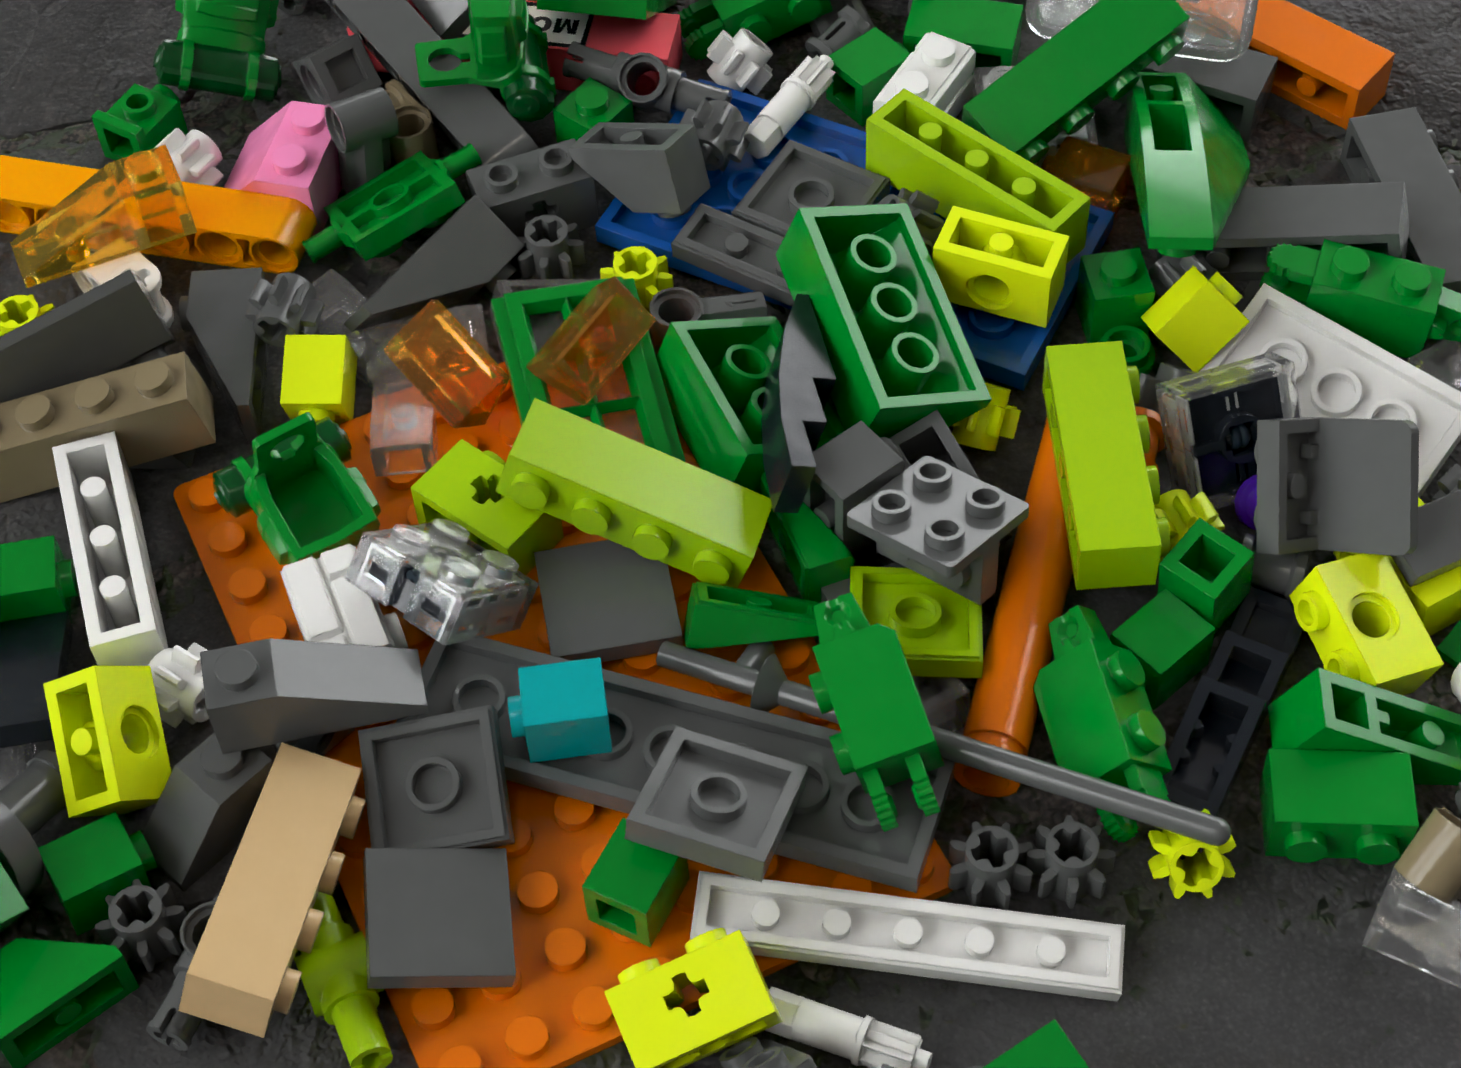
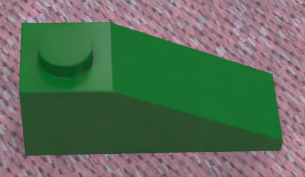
M1319 667L1268 705L1272 749L1410 753L1414 784L1459 786L1461 782V714Z

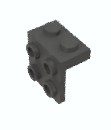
M1324 417L1257 420V441L1254 449L1257 464V506L1254 512V525L1257 531L1256 553L1281 555L1326 550L1404 556L1410 555L1416 550L1418 544L1419 430L1413 421Z

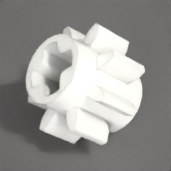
M741 28L734 37L725 30H722L707 49L709 52L707 57L713 61L712 65L707 69V73L716 84L743 92L747 87L753 94L758 95L773 76L771 73L773 69L766 64L772 57L773 52L762 40L745 28Z
M175 128L151 150V153L159 159L152 168L155 178L215 186L224 177L215 168L222 161L221 151L211 138L199 130L193 129L187 135H184L179 128Z
M195 642L188 650L178 645L174 646V648H166L155 655L148 664L151 667L160 718L174 728L183 719L192 725L209 719L206 711L200 652L208 650Z

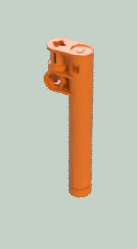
M1135 406L1136 415H1146L1149 423L1150 448L1148 453H1144L1146 466L1156 465L1159 474L1158 465L1155 463L1157 452L1166 448L1170 441L1171 425L1165 417L1156 411ZM1047 417L1024 500L1029 504V516L1018 525L983 655L982 678H977L962 734L963 736L1028 756L1039 711L1033 687L1039 670L1051 662L1053 654L1048 624L1055 618L1062 616L1073 573ZM955 762L954 778L963 787L984 796L1004 797L1016 793L1021 783Z

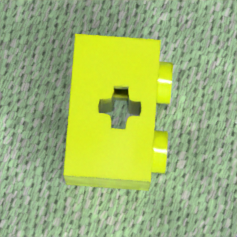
M724 928L713 929L698 935L684 945L687 954L663 965H660L657 958L637 963L625 969L617 976L620 982L619 985L604 991L635 1068H683L783 1022L751 948L740 929L728 935ZM691 984L700 993H706L698 999L701 1011L694 1016H689L682 1007L674 1008L684 1001L682 989Z

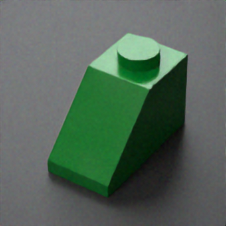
M16 938L0 949V1050L12 1068H24L139 988L124 956L116 945Z

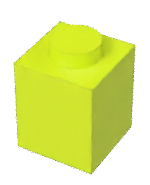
M1194 265L1141 316L1152 332L1192 371L1197 373L1250 322L1235 306L1243 296L1218 271L1208 280Z
M285 335L280 404L290 420L306 412L311 413L315 422L327 416L337 424L353 419L358 357L346 335Z

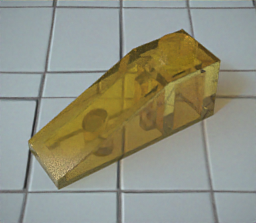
M162 145L109 162L11 241L10 244L25 286L29 288L196 233L197 230L181 179L166 145Z

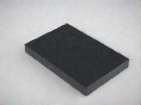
M68 611L0 622V748L54 740L43 684L66 676L73 635V626Z

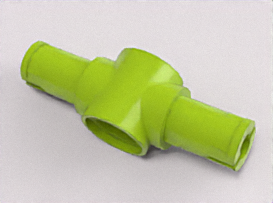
M319 892L313 909L323 911L324 916L310 954L300 951L301 955L294 957L298 971L302 972L301 979L316 1018L323 1015L328 1024L335 1026L351 1068H386L392 1062L393 1054L377 1013L379 1005L378 992L384 989H367L366 939L362 931L355 933L349 924L344 923L333 897Z

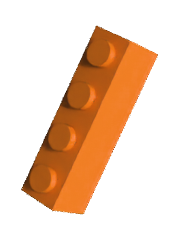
M1176 0L1190 16L1186 31L1278 57L1272 93L1347 130L1350 118L1365 116L1386 93L1395 57L1394 52L1286 0Z

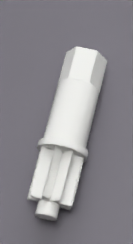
M817 54L813 59L807 56L790 77L783 81L780 86L781 89L749 125L744 135L750 141L746 150L757 159L768 156L802 115L814 107L816 101L834 81L831 77L836 72L831 70L834 62L829 56L821 55L819 57Z
M775 987L769 989L783 1022L765 1031L850 1059L851 1064L859 1067L862 1065L868 1068H881L882 1063L895 1068L930 1067L933 1053L920 1049L923 1041L921 1040V1035L877 1021L874 1017L868 1015L863 1018Z

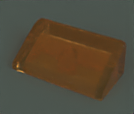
M614 276L596 285L589 291L531 359L526 368L536 377L582 405L588 404L655 323L656 319Z
M438 299L431 300L390 340L384 349L385 354L453 428L485 425L510 380V376Z

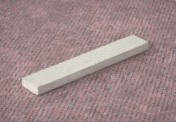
M699 871L690 940L717 928H724L727 935L740 929L753 955L1114 1002H1118L1122 995L1125 925L767 879L758 882L743 876Z

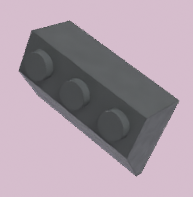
M128 270L1 336L0 403L123 369L130 365L133 366L168 356L164 347L176 341L141 278L131 270Z

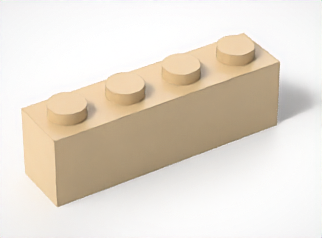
M281 743L187 971L178 1011L262 1038L266 1034L274 1011L288 1015L302 975L301 971L290 967L297 950L308 954L312 951L324 916L323 911L313 909L319 892L332 896L346 856L335 851L340 836L353 840L364 810L366 799L354 796L361 768Z

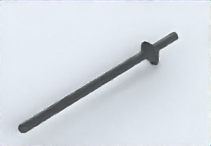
M664 641L659 648L656 660L658 666L751 696L750 708L769 712L780 705L839 724L834 711L822 715L812 687L788 680L778 656L775 654V646L771 641L749 644L736 662L686 648L669 641ZM930 725L941 756L944 759L1213 846L1225 844L1231 836L1230 825L1223 818Z

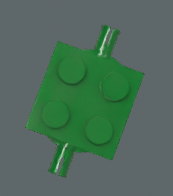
M467 143L466 146L442 160L440 158L430 159L423 152L419 151L324 207L331 226L301 243L314 264L342 246L354 248L365 262L373 257L381 258L390 255L401 247L403 239L423 227L432 228L442 224L450 218L455 208L465 203L454 179L465 174L466 170L482 165L481 158L470 143Z

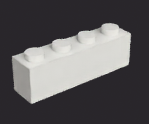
M113 431L52 447L89 647L97 665L148 666L155 655L168 648L133 478L116 433Z

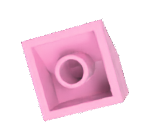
M291 101L252 131L224 188L298 200L305 204L316 217V227L312 235L321 232L329 218L324 207L336 201L342 189L338 149L327 127L324 113L325 105Z

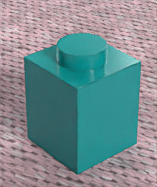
M601 657L518 668L520 695L507 698L512 737L525 736L530 763L613 752Z

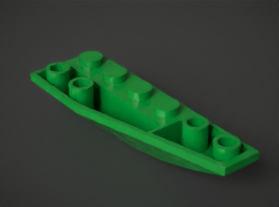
M1139 72L1137 73L1140 76L1139 81L1127 92L1124 140L1148 249H1158V252L1162 255L1177 258L1193 256L1196 254V250H1213L1250 173V160L1239 130L1186 73Z

